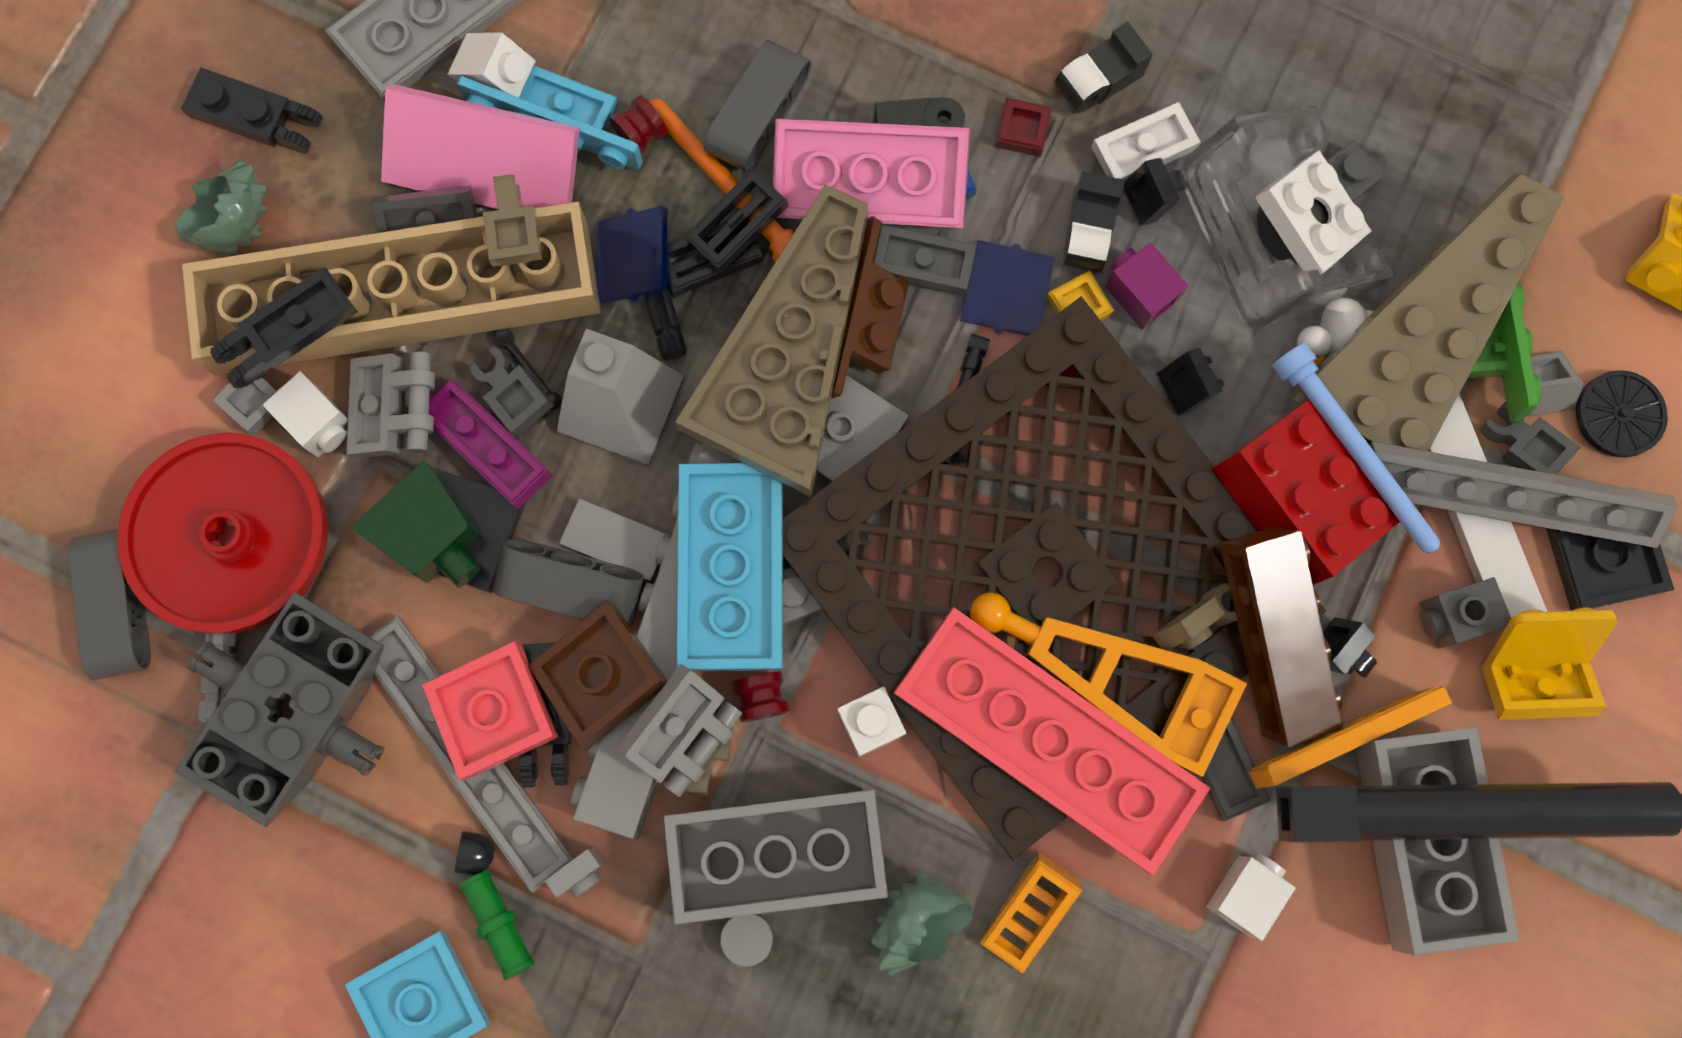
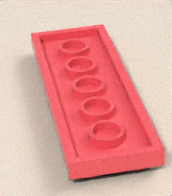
M955 607L951 608L893 692V694L1153 876L1211 789Z

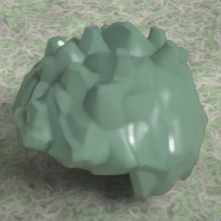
M240 159L218 173L213 179H199L197 184L192 186L196 195V203L185 209L174 224L181 241L196 245L204 250L212 251L214 254H226L229 257L237 255L239 246L252 244L253 240L251 238L261 236V232L258 230L260 224L257 222L261 217L260 213L267 211L266 206L261 205L262 199L266 194V186L255 183L256 176L253 174L255 167L252 164L245 166L246 162Z
M924 871L918 873L915 883H902L899 886L901 890H890L888 893L890 897L888 903L890 906L884 911V915L877 916V922L881 926L872 936L871 944L881 949L879 954L880 961L877 965L880 971L887 970L886 973L890 977L916 966L923 960L938 962L941 957L947 956L945 946L947 937L962 931L973 919L970 901L956 894L948 886L943 885L939 879L929 878Z

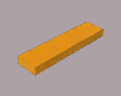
M1440 685L1418 690L1343 725V729L1317 737L1250 768V777L1256 789L1276 786L1451 704L1452 701L1445 687H1440Z

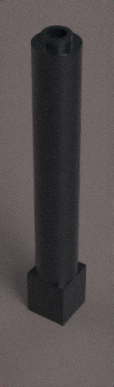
M1670 782L1276 787L1279 841L1286 842L1676 836L1682 829V793H1679L1675 785Z

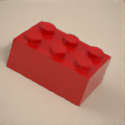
M1309 399L1276 419L1211 469L1257 531L1276 526L1302 532V537L1306 541L1311 555L1308 566L1312 585L1334 577L1400 522Z

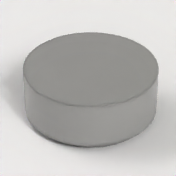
M759 914L732 917L725 924L721 933L723 953L732 963L739 966L749 967L759 964L768 956L772 948L773 932L771 926Z

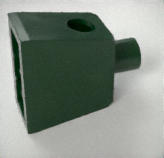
M425 460L351 526L355 532L426 583L442 571L457 588H460L471 581L480 570V566L465 551L477 539L479 533L442 476Z

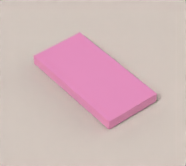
M391 84L385 88L381 182L419 191L471 185L475 204L498 209L494 177L514 174L516 185L519 184L522 207L533 205L534 208L572 203L580 128Z
M776 119L773 187L787 199L789 205L777 218L803 219L826 184L868 203V218L874 216L881 220L882 224L964 228L970 128Z

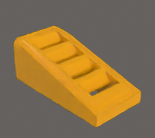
M1038 852L980 939V944L1021 973H1024L1083 891L1081 881L1052 859ZM1041 876L1062 889L1058 896L1038 883ZM1029 893L1050 907L1046 914L1025 900ZM1016 911H1019L1038 925L1035 932L1013 917ZM1004 928H1007L1027 942L1023 950L1000 935Z

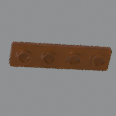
M874 216L867 218L831 399L841 396L850 360L877 374L889 371L891 367L909 283L873 263L882 221Z

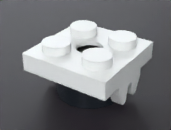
M1320 150L1303 159L1292 169L1268 183L1265 188L1255 194V199L1260 205L1256 219L1258 234L1265 248L1280 262L1289 265H1299L1308 280L1327 271L1371 232L1365 222L1362 211L1352 202L1339 182L1336 171L1327 163Z

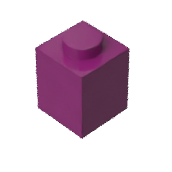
M1151 242L1137 253L1133 248H1130L1120 255L1110 266L1113 273L1105 286L1142 330L1175 305L1189 287Z

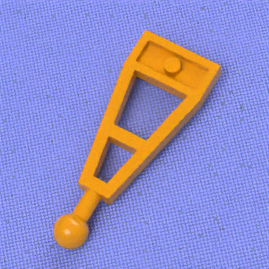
M997 593L981 594L973 601L970 608V617L974 622L990 633H997L1003 630L1030 644L1031 647L1027 656L1069 689L1181 768L1196 776H1204L1245 690L1246 682L1196 658L1052 618H1044L1041 626H1038L1012 613L1008 601ZM1055 636L1103 650L1088 682L1048 652ZM1121 655L1189 674L1160 737L1103 694Z

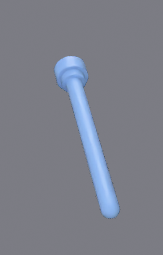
M1306 342L1301 343L1271 365L1283 382L1288 380L1293 387L1299 385L1418 547L1425 553L1437 551L1440 546V540L1316 375L1315 372L1319 368L1313 361L1317 357Z

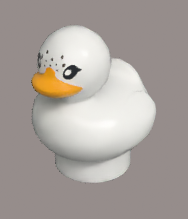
M1351 298L1333 300L1326 305L1321 317L1320 326H1309L1300 332L1297 346L1306 342L1317 357L1313 362L1316 365H1320L1324 361L1326 354L1327 356L1335 354L1356 333L1355 330L1373 311L1365 310L1358 301Z

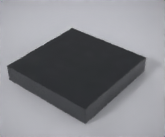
M434 468L442 476L479 533L477 539L465 551L480 566V570L465 585L492 593L503 540L513 538L525 504L517 510L495 488ZM442 571L438 574V576L449 579Z
M1546 528L1571 611L1578 608H1598L1675 590L1660 544L1658 548Z

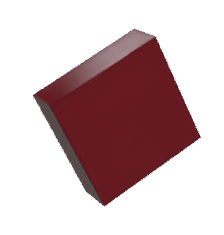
M1006 98L995 148L1041 157L1052 107Z

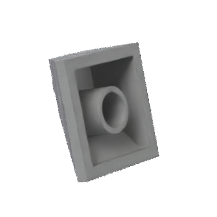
M586 329L567 373L557 432L563 436L650 466L683 383L684 375L631 344Z

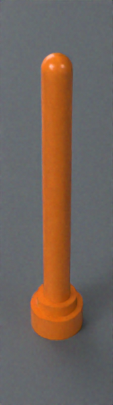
M652 99L650 104L661 116L669 135L726 195L739 181L717 157L704 151V143L662 99ZM751 193L736 206L739 210L753 198ZM762 206V207L749 219V221H751L764 207ZM776 220L762 232L764 237L771 243L769 248L773 252L772 259L775 262L794 234L791 229L784 230Z

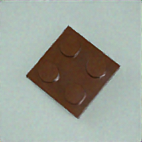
M609 601L604 602L528 665L578 745L586 749H590L656 695L667 683V680L617 606Z

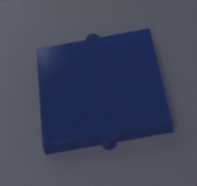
M658 206L638 212L629 209L626 215L598 221L597 290L600 303L605 304L624 299L635 302L639 296L667 290L668 209L666 207Z
M978 240L960 321L993 328L996 334L1006 331L1025 336L1030 335L1041 325L1055 257L1021 250L1018 244L1007 247Z

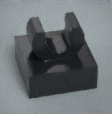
M1161 157L1145 161L1124 183V190L1140 226L1157 222L1180 201L1177 191H1182L1189 187L1181 170L1167 172Z
M1201 348L1187 351L1156 373L1178 416L1193 411L1223 391V380L1216 379L1209 365L1213 361L1211 357L1204 356Z
M1334 617L1323 630V636L1331 650L1330 670L1341 674H1351L1355 670L1361 677L1366 678L1377 664L1376 659L1365 650L1376 635L1363 622Z

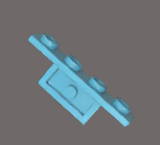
M533 66L519 98L464 76H461L457 83L464 101L579 127L578 152L583 149L596 154L603 163L610 167L624 169L627 166L639 170L643 163L637 143L607 132L610 125L609 118L615 114L619 106L615 96L537 66Z

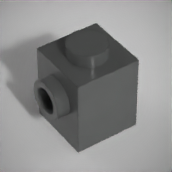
M1495 577L1420 602L1423 610L1421 613L1423 628L1428 637L1435 640L1438 649L1505 628L1511 620Z

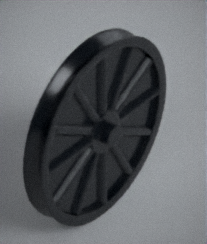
M1617 370L1606 372L1596 377L1583 388L1576 404V419L1581 433L1594 448L1610 456L1632 457L1648 451L1660 441L1667 427L1668 413L1662 394L1652 382L1634 372Z

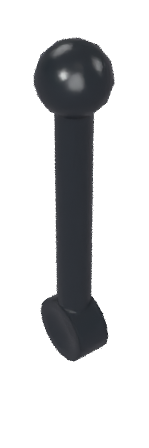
M508 328L497 330L494 334V341L497 346L507 349L517 364L528 370L555 406L550 410L558 409L562 402L561 396L549 390L514 344L515 337Z

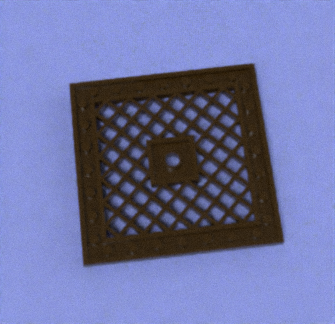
M1082 296L783 518L784 560L880 687H885L890 700L1007 855L1013 860L1066 819L1067 816L893 694L921 653L918 649H924L928 641L918 640L921 613L946 616L951 608L955 607L958 610L961 583L986 586V593L997 592L1008 601L1012 613L1038 626H1041L1046 617L1067 622L1090 604L1088 629L1160 648L1153 637L1134 634L1136 609L1142 608L1159 611L1157 629L1159 630L1171 621V613L1181 614L1192 607L1173 604L1175 578L1198 581L1195 605L1198 604L1204 594L1209 591L1210 583L1229 585L1227 576L1211 574L1213 554L1226 570L1220 543L1257 532L1211 470L1214 467ZM1069 367H1072L1077 373L1075 375L1077 378L1059 375ZM1046 386L1044 408L1021 405ZM1056 387L1080 390L1078 413L1054 410ZM1090 396L1107 417L1088 415ZM1008 414L1005 438L982 434ZM1017 416L1042 419L1039 443L1015 439ZM1052 421L1076 424L1074 448L1050 444ZM1087 426L1110 429L1108 453L1084 449ZM1121 435L1138 457L1119 454ZM969 444L966 467L942 464L957 451ZM978 445L1004 448L1001 472L975 469ZM1013 450L1038 453L1035 477L1010 474ZM1048 455L1072 458L1070 482L1045 479ZM1083 460L1107 463L1104 487L1080 484ZM1118 465L1141 468L1138 492L1115 489ZM930 473L927 497L902 494ZM939 474L965 477L962 502L936 499ZM1152 475L1168 496L1150 494ZM974 479L999 482L996 507L971 504ZM1009 484L1034 487L1031 512L1006 509ZM1044 489L1068 492L1066 513L1057 502L1041 513ZM1079 494L1103 497L1100 522L1076 519ZM1114 499L1137 502L1134 527L1111 524ZM891 502L888 527L862 524ZM899 503L926 507L922 532L896 529ZM1148 504L1171 507L1168 532L1146 529ZM935 508L960 512L957 537L931 534ZM970 513L995 517L992 542L967 539ZM1182 514L1199 536L1180 534ZM1005 518L1029 522L1002 543ZM1078 529L1098 532L1096 552ZM851 532L847 556L837 542ZM859 533L886 537L883 563L856 559ZM1110 534L1133 537L1130 562L1107 559ZM895 538L921 542L918 568L891 564ZM1144 538L1167 542L1165 567L1142 564ZM930 543L956 547L953 573L927 569ZM1179 543L1201 546L1199 572L1176 569ZM965 548L990 551L975 563L985 577L962 574ZM1039 559L1052 560L1059 569L1058 581L1052 587L1042 586L1034 578V565ZM857 568L881 572L878 596ZM1109 569L1129 571L1126 597L1103 594L1118 582ZM890 573L916 576L913 603L887 600ZM1140 573L1163 576L1161 602L1138 599ZM925 578L951 581L948 608L922 604ZM1231 595L1230 610H1229V611L1234 610V604H1233V600H1232V595ZM1102 603L1125 606L1122 632L1099 629ZM1322 605L1319 617L1326 612ZM887 608L912 612L909 637ZM959 610L971 619L970 611ZM1237 621L1221 626L1213 632L1211 637L1188 650L1189 652L1185 654V656L1202 660L1240 680L1248 674ZM1055 636L1050 645L1049 652L1059 659L1062 638ZM1015 637L1014 650L1035 665H1039L1030 657L1024 655L1025 642ZM1183 644L1173 647L1174 649L1186 650ZM1085 645L1083 663L1060 661L1072 670L1082 671V678L1088 682L1096 666L1094 665L1096 648ZM1121 655L1118 668H1115L1112 676H1117L1114 702L1160 737L1189 674L1169 668L1165 670V667L1155 664L1153 665V673L1130 670L1131 658ZM1129 678L1151 681L1126 701Z

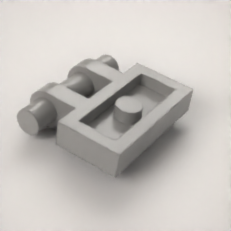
M412 352L410 370L403 371V358L392 353L351 359L346 455L360 459L400 454V435L408 434V452H427L428 434L433 433L434 417L429 415L430 391L435 389V373L430 371V353ZM409 391L408 414L401 415L402 392Z
M680 664L616 750L659 783L675 767L676 769L663 786L680 798L692 781L697 784L706 772L702 767L721 743L725 746L734 732L731 728L743 713L726 701L714 717L713 713L725 698L693 671ZM701 729H703L704 732L701 734V736L698 738V740L695 742V744L692 746L689 752L685 755L684 752L686 751V749L689 747V745L692 743V741L695 739V737L698 735Z

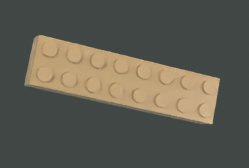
M579 201L535 208L543 260L496 267L491 265L488 258L483 217L182 264L191 359L213 375L230 373L235 366L240 365L242 361L257 352L254 346L251 345L248 351L225 364L216 363L210 354V348L239 328L238 323L325 267L333 275L358 313L280 365L600 314L601 310L586 218Z

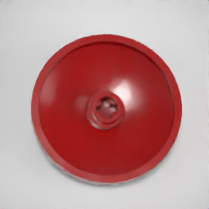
M239 433L209 434L187 440L163 453L137 479L127 496L119 519L118 555L123 574L133 593L146 608L162 620L174 626L201 634H239L260 628L276 620L294 592L301 596L305 595L318 575L324 560L328 542V517L322 494L316 482L304 466L290 454L266 440Z

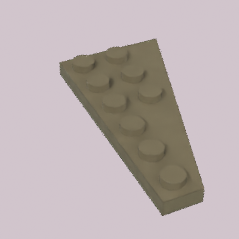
M1523 174L1512 175L1468 218L1469 222L1449 242H1444L1431 255L1432 258L1415 275H1411L1355 330L1356 333L1335 354H1330L1318 366L1319 370L1316 372V375L1366 441L1429 451L1564 196ZM1298 386L1286 399L1300 405L1307 401L1308 397Z
M826 184L823 186L675 421L678 431L810 497L868 218V203Z

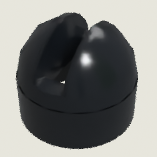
M462 831L454 873L476 875L486 870L494 858V849L491 842L479 833Z

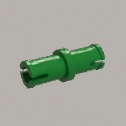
M490 871L481 872L461 883L458 887L463 892L479 925L475 930L479 940L486 939L503 974L504 981L534 966L536 963L531 958L514 924L518 918L514 910H507L491 878Z

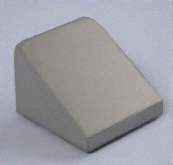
M1559 351L1530 356L1533 374L1539 377L1542 391L1538 406L1529 413V416L1573 409L1577 404L1584 383L1564 353Z

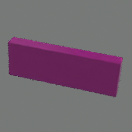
M450 378L429 398V415L434 417L433 429L517 510L553 476L532 453L454 379Z

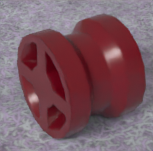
M642 95L637 96L631 101V108L625 113L616 112L609 118L617 135L637 143L641 154L647 151V144L653 139L661 140L669 134L661 116Z
M781 671L752 675L732 682L734 692L741 697L742 701L740 711L743 714L740 716V722L756 721L790 712L788 701L782 698L780 687L783 684Z

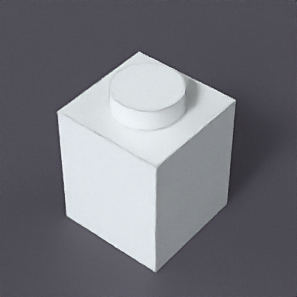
M502 32L467 33L447 75L456 82L459 81L461 76H464L519 98L536 60Z
M301 371L263 404L267 411L291 436L316 457H319L324 452L328 453L335 450L347 437L348 417Z
M884 686L837 708V714L858 758L907 734Z
M1258 854L1256 859L1238 856L1206 908L1249 938L1263 941L1296 887L1283 879L1286 870L1262 854Z

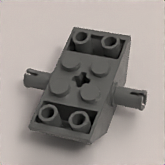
M296 592L292 594L245 665L216 648L211 642L204 643L196 653L211 661L214 665L204 659L198 660L192 657L189 663V670L198 673L226 690V695L175 773L264 827L268 826L312 780L328 753L358 770L363 776H367L377 764L360 755L359 752L372 760L374 758L380 760L384 747L376 745L348 728L347 724L369 691L384 645ZM286 700L290 701L289 707L295 711L291 718L282 716V705Z

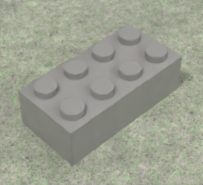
M1477 727L1374 740L1355 748L1362 786L1488 784ZM1499 839L1372 840L1392 950L1411 955H1422L1520 941Z
M875 790L664 816L675 924L888 898Z

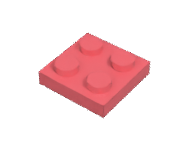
M513 641L422 684L458 780H468L559 737L535 676L528 666L529 661L522 644Z

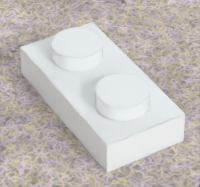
M1178 102L1094 139L1091 148L1106 176L1126 181L1145 161L1161 157L1163 163L1167 164L1196 151L1201 142Z

